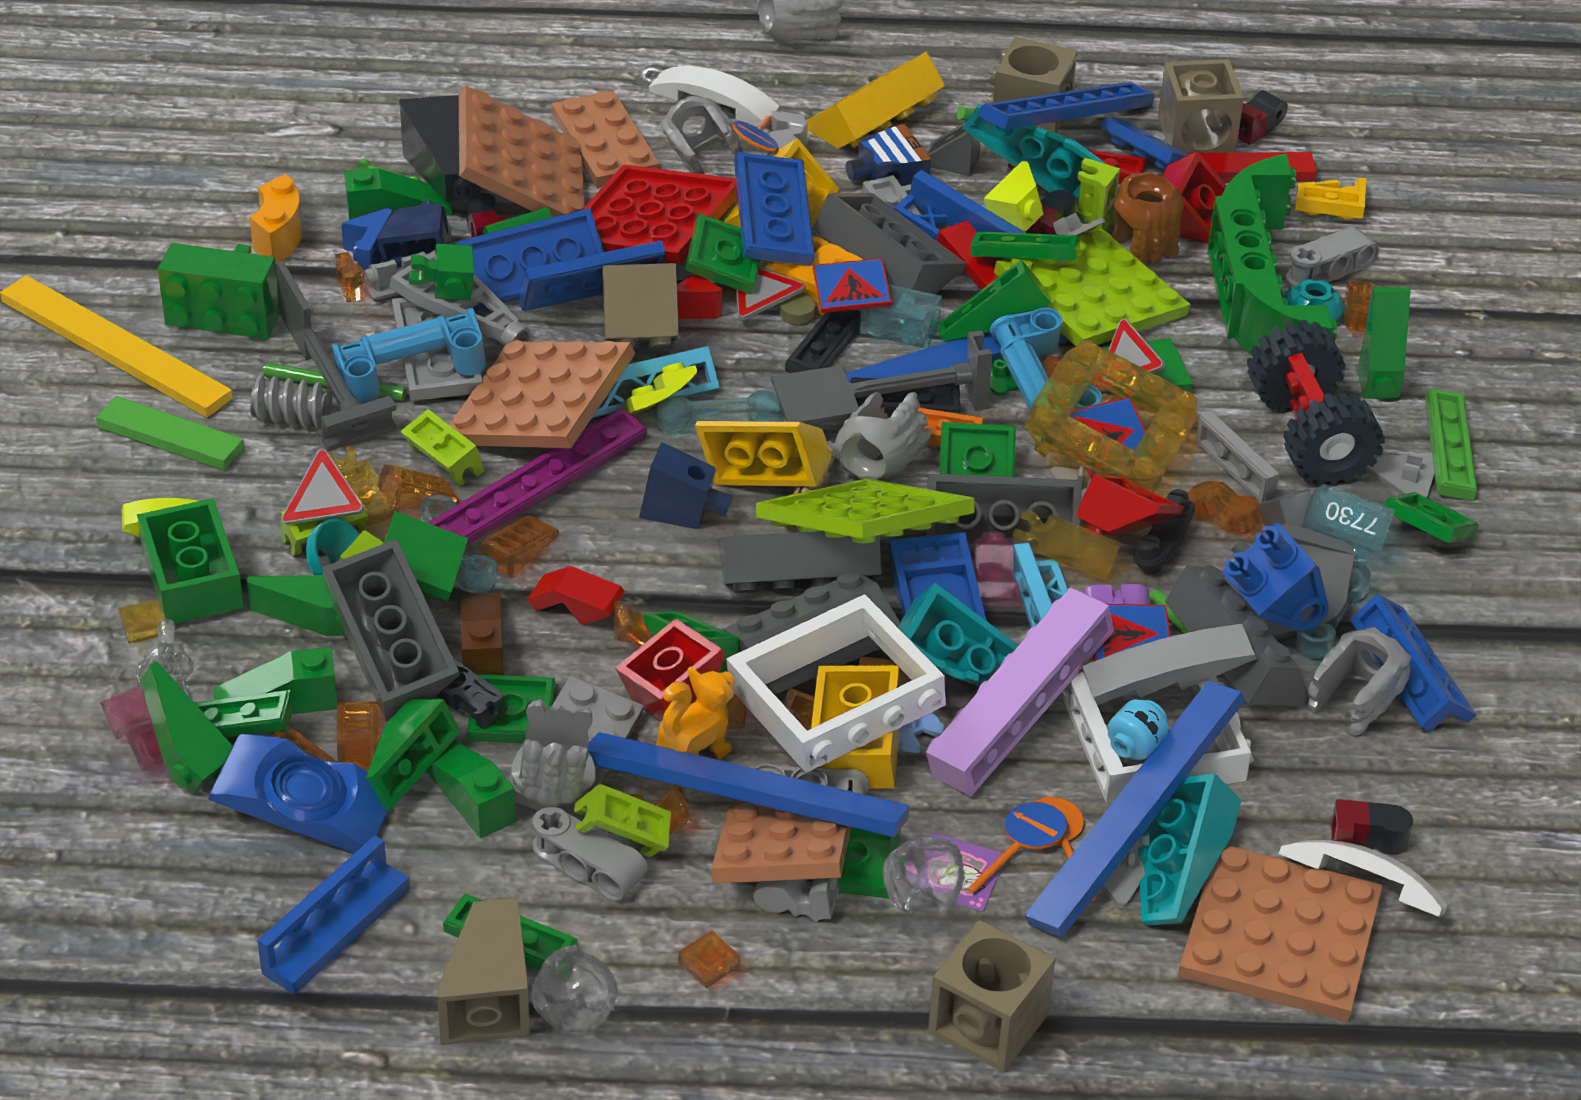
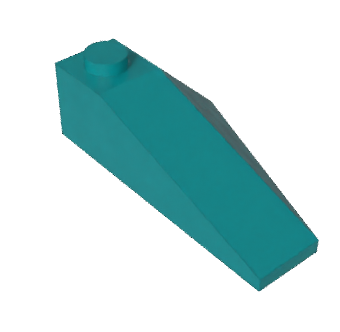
M982 104L976 107L962 127L963 130L1014 167L1022 161L1028 162L1034 181L1050 193L1056 190H1066L1073 193L1078 199L1081 186L1078 172L1082 171V161L1086 157L1105 163L1078 142L1035 125L1004 130L978 116Z
M936 583L914 599L897 627L940 672L977 686L989 680L1001 667L1004 658L1008 654L1013 653L1019 646Z
M1216 773L1186 777L1142 834L1143 846L1138 847L1139 859L1144 865L1145 875L1140 880L1141 922L1146 926L1182 922L1233 835L1241 799Z

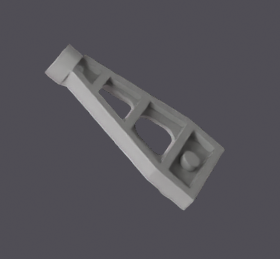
M435 250L425 257L434 260ZM410 265L391 276L390 288L419 307L448 318L466 313V309L483 303L492 313L485 318L475 314L481 333L496 339L504 347L507 343L516 340L528 342L530 329L521 324L519 319L475 274L471 300H457L455 302L447 299H435L434 282H428L423 285H409V270L420 271L421 269H411Z

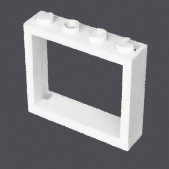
M865 594L726 658L728 672L735 679L734 693L805 773L946 705L944 675ZM867 636H870L912 680L808 731L765 685Z
M1093 656L1086 664L1094 662ZM1082 668L1061 692V695L1106 803H1112L1142 764L1123 767L1118 754L1111 747L1107 727L1092 696ZM1215 676L1191 687L1196 696L1207 681L1225 685L1223 682H1218ZM1236 712L1215 739L1220 752L1204 754L1188 776L1216 773L1225 784L1247 780L1249 763H1253L1254 759L1250 751L1251 741L1244 738L1241 731L1240 718Z

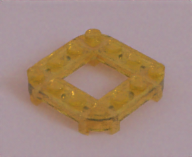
M1084 340L1079 343L1078 347H1074L1065 353L1035 398L1024 428L1028 429L1029 434L1036 442L1034 450L1044 457L1053 449L1100 475L1120 476L1151 492H1155L1183 443L1186 442L1196 421L1197 398L1194 394L1182 390L1160 376L1107 349L1098 347L1096 343ZM1093 383L1121 398L1130 396L1133 404L1156 415L1135 450L1070 417L1089 386L1093 385Z

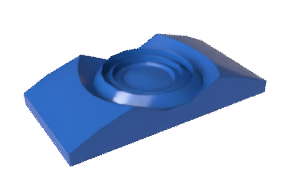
M965 532L889 540L888 547L894 588L901 605L903 617L914 599L936 583L986 620Z
M239 734L209 796V800L352 853L358 851L374 835H378L388 813V810H384L367 780L368 772L354 763L326 762L310 756L288 739L263 735Z

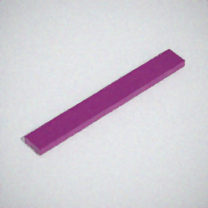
M621 407L584 429L572 448L550 449L427 523L468 538L467 546L646 438L648 429L626 409Z

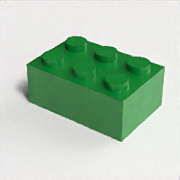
M171 243L158 267L165 325L269 339L280 316L278 312L275 257Z
M214 498L137 514L142 551L166 626L244 608L240 574Z

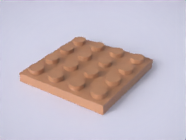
M465 85L459 94V176L531 211L549 207L553 217L580 211L585 207L582 154L578 148V140L568 133L563 134L549 127L540 119H533L521 113L512 105H505L492 99L487 93L481 90L476 91Z
M516 340L507 343L482 378L483 383L477 385L449 425L476 446L572 448L635 355L630 342L613 341L522 342Z
M1226 845L1205 881L1179 966L1178 977L1349 1022L1383 885Z

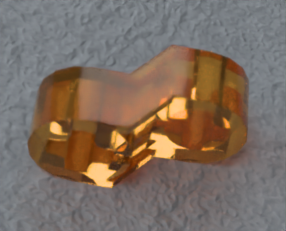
M1349 280L1347 282L1343 319L1346 327L1365 332L1373 287H1378L1377 285L1361 280Z
M1201 482L1190 489L1188 493L1189 500L1196 507L1194 514L1198 518L1215 521L1227 533H1251L1257 530L1264 521L1258 501L1254 497L1238 495L1224 482Z

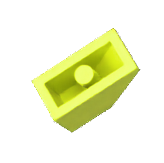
M1026 161L1020 162L983 198L986 209L1024 232L1043 215L1037 187L1029 164Z

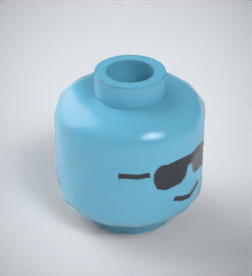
M1134 699L1127 702L1111 718L1107 731L1111 747L1119 756L1142 761L1147 759L1169 733L1166 713L1157 703L1150 700Z

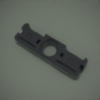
M453 658L459 670V676L451 683L457 681H465V683L454 689H447L446 687L436 697L444 699L445 703L456 711L459 709L463 710L477 721L478 727L484 728L508 710L504 695L496 687Z

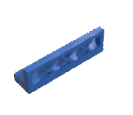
M920 170L913 176L910 194L894 207L897 212L937 242H939L937 237L940 229L935 224L953 226L964 221H968L977 232L1026 233L923 170ZM914 204L925 211L926 214H914L908 209Z
M1377 593L1350 619L1357 631L1375 627L1384 635L1396 639L1411 656L1409 679L1399 695L1421 728L1431 732L1449 714L1466 722H1470L1477 715L1403 607ZM1372 653L1377 662L1379 663V665L1382 667L1384 665L1382 660L1377 655Z
M374 835L257 940L262 975L295 995L410 889L409 877L386 864L384 840ZM371 860V863L365 868L367 862ZM281 941L279 947L274 950V946Z

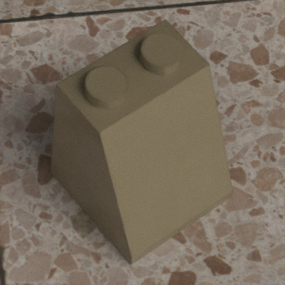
M493 897L485 901L473 902L437 988L441 1045L529 1035L528 983L518 898L505 899Z

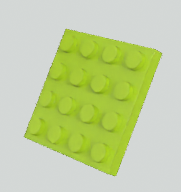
M1103 229L1080 236L1076 260L1005 258L996 261L994 273L999 277L1021 259L1048 290L1051 301L1048 308L1056 310L1062 317L1061 333L1080 350L1112 341L1118 324L1122 319H1127L1139 332L1187 316L1191 305Z
M868 478L756 502V518L771 520L772 525L775 527L796 525L800 532L825 531V536L830 538L851 536L852 542L855 543L874 542L878 535L901 536L904 534V529L908 528L913 530L930 529L933 522L955 523L959 521V516L975 513L974 497Z

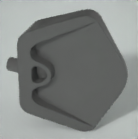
M1283 524L1282 527L1320 568L1329 606L1326 618L1315 628L1322 627L1335 620L1344 609L1354 562V549L1351 545L1338 539L1294 524ZM1240 539L1232 547L1231 551L1233 553H1243L1249 546ZM1226 578V581L1235 590V592L1239 593L1236 590V588L1230 583V581ZM1248 602L1246 603L1256 617L1267 624V630L1277 641L1306 632L1264 620ZM1312 605L1306 608L1301 615L1306 617L1314 610Z

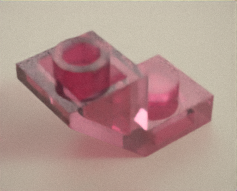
M1000 532L982 533V538H972L973 567L980 596L1016 598L1017 582L1013 576L1014 544L1012 540L1005 538V534Z
M139 686L100 702L116 740L127 737L142 771L163 763L145 696Z

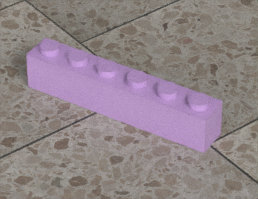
M1071 587L1060 599L1054 601L1048 613L1037 626H1033L1015 651L1004 658L1001 667L989 680L984 681L980 685L977 694L964 708L957 711L953 721L943 733L931 741L926 751V756L932 777L971 797L1083 668L1082 666L1090 660L1114 632L1109 605Z

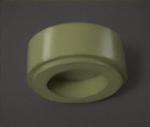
M799 293L780 303V316L785 322L793 325L806 324L812 321L815 316V301L809 295Z

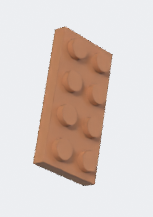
M614 90L600 91L588 96L568 98L564 101L551 103L552 115L563 134L568 133L578 140V148L582 154V165L596 188L603 187L623 164L660 169L659 161Z

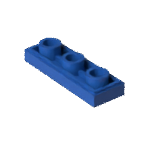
M1104 117L1101 128L1111 134L1110 140L1124 147H1128L1129 144L1134 147L1132 151L1134 154L1146 159L1156 158L1155 165L1166 170L1168 165L1188 156L1187 153L1126 121L1110 117Z

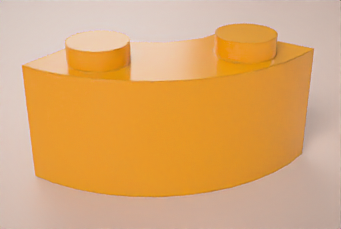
M287 174L274 178L272 181L258 187L260 209L249 217L253 250L259 255L275 257V262L289 257L297 248L302 237L299 192L296 184Z

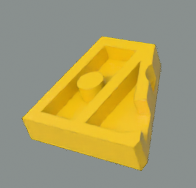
M1356 178L1355 186L1339 187L1340 182L1338 180H1328L1319 183H1298L1295 210L1313 216L1319 214L1335 215L1343 220L1363 219L1367 178Z

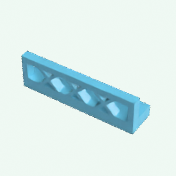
M709 346L628 364L612 387V390L608 393L602 407L597 409L591 419L607 416L621 407L624 408L623 402L626 400L615 394L619 386L630 383L635 384L639 388L648 386L653 378L663 373V367L683 362L684 368L696 365V368L704 366L708 383L696 386L689 381L684 385L687 388L678 390L663 402L719 389ZM611 400L618 403L617 405L607 407Z
M1029 543L1014 544L1011 574L1032 628L1037 626L1048 613L1052 605L1050 599L1054 601L1060 599L1068 588L1057 559L1035 561ZM1050 573L1052 580L1048 585H1045L1041 574Z

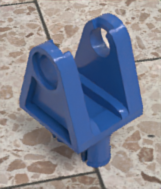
M1278 522L1274 526H1265L1262 528L1265 534L1262 535L1258 531L1255 542L1243 553H1234L1232 555L1235 558L1233 562L1229 558L1227 559L1222 573L1262 619L1299 631L1314 629L1326 618L1329 610L1320 568ZM1312 605L1314 610L1306 617L1301 615L1306 608Z

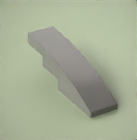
M1242 623L1202 629L1159 639L1117 652L1082 667L1092 696L1097 705H1100L1136 690L1141 698L1177 682L1183 690L1257 658Z

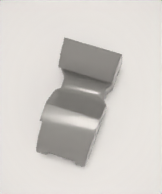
M772 111V132L769 133V136L778 144L777 150L796 138L807 148L808 123L805 121V115ZM767 151V156H769L773 152Z
M837 878L813 879V881H807L806 879L758 881L753 899L755 904L767 912L781 913L788 909L793 916L800 914L808 915L813 921L817 922L820 919L832 918L839 888Z

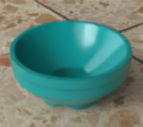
M1307 279L1288 289L1283 296L1287 298L1288 305H1327L1331 320H1336L1337 326L1344 319V299L1326 281ZM1310 294H1318L1321 296H1312Z
M329 519L316 526L310 532L307 539L306 555L308 568L313 575H323V566L318 557L319 550L327 554L330 564L339 561L340 556L360 535L352 525L340 519Z

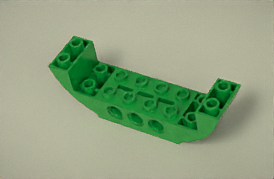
M1287 154L1266 158L1248 166L1227 184L1222 196H1215L1207 253L1227 339H1235L1250 355L1253 346H1261L1258 341L1259 338L1263 335L1267 338L1272 335L1270 330L1276 326L1279 331L1285 329V323L1293 321L1295 326L1299 325L1300 320H1307L1310 326L1313 322H1317L1321 325L1322 329L1325 327L1330 332L1334 341L1337 337L1336 320H1331L1327 305H1288L1287 298L1281 295L1282 277L1281 275H1276V254L1270 252L1271 233L1265 230L1283 229L1285 216H1290L1291 214L1289 190L1290 188H1295L1296 172L1295 168H1290Z

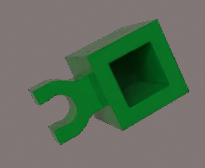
M436 244L434 260H430L422 255H411V269L421 270H409V285H423L428 282H434L435 299L471 300L474 279L472 245Z

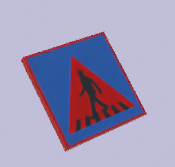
M882 258L812 265L821 313L892 306Z
M1130 396L1065 412L1062 415L1090 478H1092L1093 474H1098V469L1100 468L1104 470V475L1158 460Z
M1107 604L1110 607L1114 632L1097 650L1093 658L1096 661L1126 649L1171 637L1166 605Z

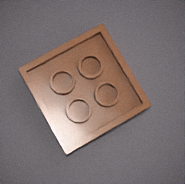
M741 803L735 807H728L711 867L713 884L841 878L851 827L773 808L757 806L752 803Z

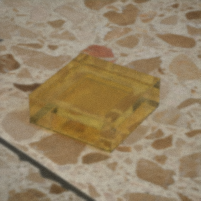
M157 599L118 608L119 618L128 644L168 635L166 623Z

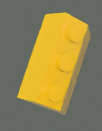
M697 421L695 424L706 461L717 470L714 479L715 485L817 487L832 459L823 429L802 422Z
M899 665L818 666L811 729L900 687ZM900 728L819 767L841 770L856 769L865 773L868 777V789H894ZM849 781L848 785L853 787V782Z

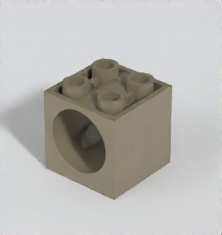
M1014 37L1009 48L1003 49L999 66L995 65L992 69L990 85H994V93L991 94L989 103L1074 90L1078 50ZM1064 120L1035 126L1058 133Z
M1230 59L1165 62L1158 118L1168 144L1185 153L1236 152L1244 97Z
M676 263L603 266L605 341L630 342L633 348L635 342L648 341V348L670 347L671 341L677 340L679 336Z
M978 920L933 976L928 1033L1004 1073L1048 1016L1056 958L1046 954L1037 947H1032L1008 935V933L1000 928H995Z

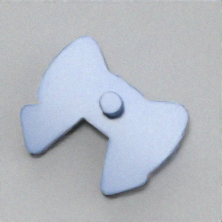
M929 713L902 726L899 732L898 749H902L905 752L919 753L920 744L915 736L922 732L934 737L940 736L944 731V724L940 723L933 713Z

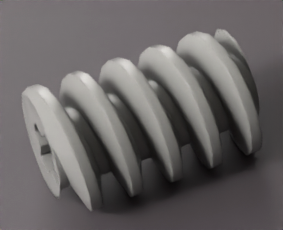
M263 374L257 376L251 392L250 411L252 417L256 416L258 420L265 422L271 418L274 423H281L285 419L289 425H295L299 421L304 427H310L314 423L316 428L321 429V417L331 414L332 392L329 389L327 393H323L321 382H316L313 390L308 391L306 380H301L298 389H294L292 378H287L282 388L277 376L272 377L269 386L265 385Z

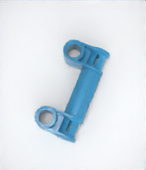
M472 307L466 309V313L444 318L441 315L435 319L371 336H361L360 341L341 346L337 343L331 344L336 368L353 398L358 399L360 404L377 399L381 393L376 368L378 364L445 347L449 352L455 370L462 375H475L480 373L486 366L482 333Z
M1046 307L999 317L992 323L990 334L994 340L999 342L1001 356L1030 414L1036 417L1040 424L1039 432L1041 436L1047 440H1055L1062 436L1071 435L1062 416L1063 413L1101 404L1102 394L1097 387L1090 384H1078L1073 387L1054 390L1038 356L1050 355L1058 349L1062 317L1056 310Z

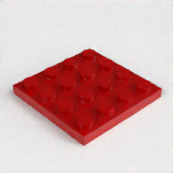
M623 164L582 210L591 208L604 252L662 241L666 251L662 262L680 265L688 256L695 221L699 213L719 220L737 199L736 178Z

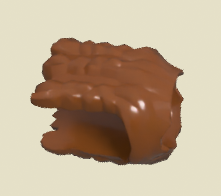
M1152 171L1140 174L1132 173L1124 178L1119 186L1118 195L1114 200L1116 215L1112 238L1119 244L1126 243L1128 239L1131 240L1130 252L1143 264L1147 260L1149 264L1156 265L1162 260L1163 255L1167 259L1176 258L1179 254L1178 243L1180 242L1179 235L1181 233L1179 227L1184 205L1180 190L1173 186L1167 178L1154 174Z

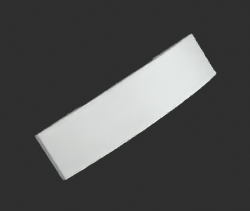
M679 66L665 69L649 86V92L677 101L686 92L736 108V120L759 126L766 116H770L772 121V111H780V106L753 85L730 74L710 68Z
M1311 840L1281 846L1279 851L1280 855L1316 869L1326 867L1329 856H1332L1403 884L1404 887L1398 900L1400 902L1436 916H1441L1446 912L1448 905L1428 882L1404 864L1378 851L1360 845L1332 840Z

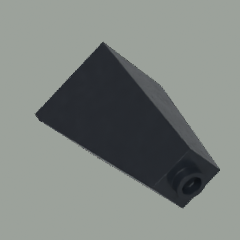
M459 95L399 99L403 157L445 201L481 199L480 186L459 176Z

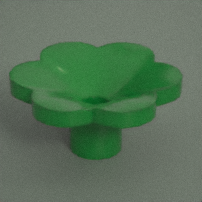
M1002 359L995 360L991 364L990 391L995 395L1002 396L1006 395L1009 391L1018 390L1005 361Z

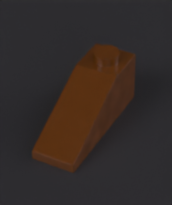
M500 593L461 594L463 665L476 674L504 675Z

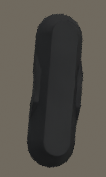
M1172 490L1166 497V499L1184 507L1182 514L1152 525L1148 535L1142 536L1136 544L1137 548L1134 551L1133 560L1146 574L1159 572L1172 551L1178 548L1186 535L1196 507L1193 502L1189 501V495L1184 490Z

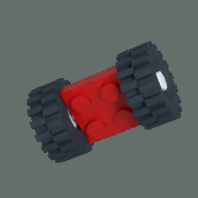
M1300 320L1298 326H1295L1293 321L1286 322L1285 329L1280 331L1277 326L1270 330L1272 333L1270 337L1267 338L1263 335L1258 339L1260 347H1252L1250 353L1253 358H1247V366L1249 368L1247 372L1263 403L1265 402L1268 408L1273 410L1276 407L1280 413H1285L1287 408H1290L1296 419L1289 420L1287 426L1290 431H1284L1283 437L1286 441L1284 442L1285 449L1300 477H1303L1305 482L1310 484L1313 481L1317 487H1323L1325 482H1328L1330 486H1337L1340 480L1347 484L1352 482L1351 476L1358 474L1359 477L1366 474L1364 468L1367 465L1373 467L1377 463L1374 455H1382L1384 449L1381 444H1385V437L1371 408L1364 399L1361 401L1359 396L1354 394L1348 398L1346 393L1339 392L1337 398L1334 399L1331 394L1326 395L1328 391L1333 394L1336 392L1338 387L1335 382L1343 381L1344 374L1342 371L1345 370L1344 358L1330 332L1325 327L1322 329L1321 325L1317 322H1313L1310 326L1307 320Z

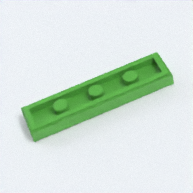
M1429 388L1425 396L1437 494L1473 501L1477 494V484L1464 395Z
M116 396L96 417L98 428L224 471L244 449L243 438Z

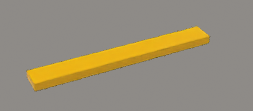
M27 275L0 292L1 301L206 418L233 399L232 389Z

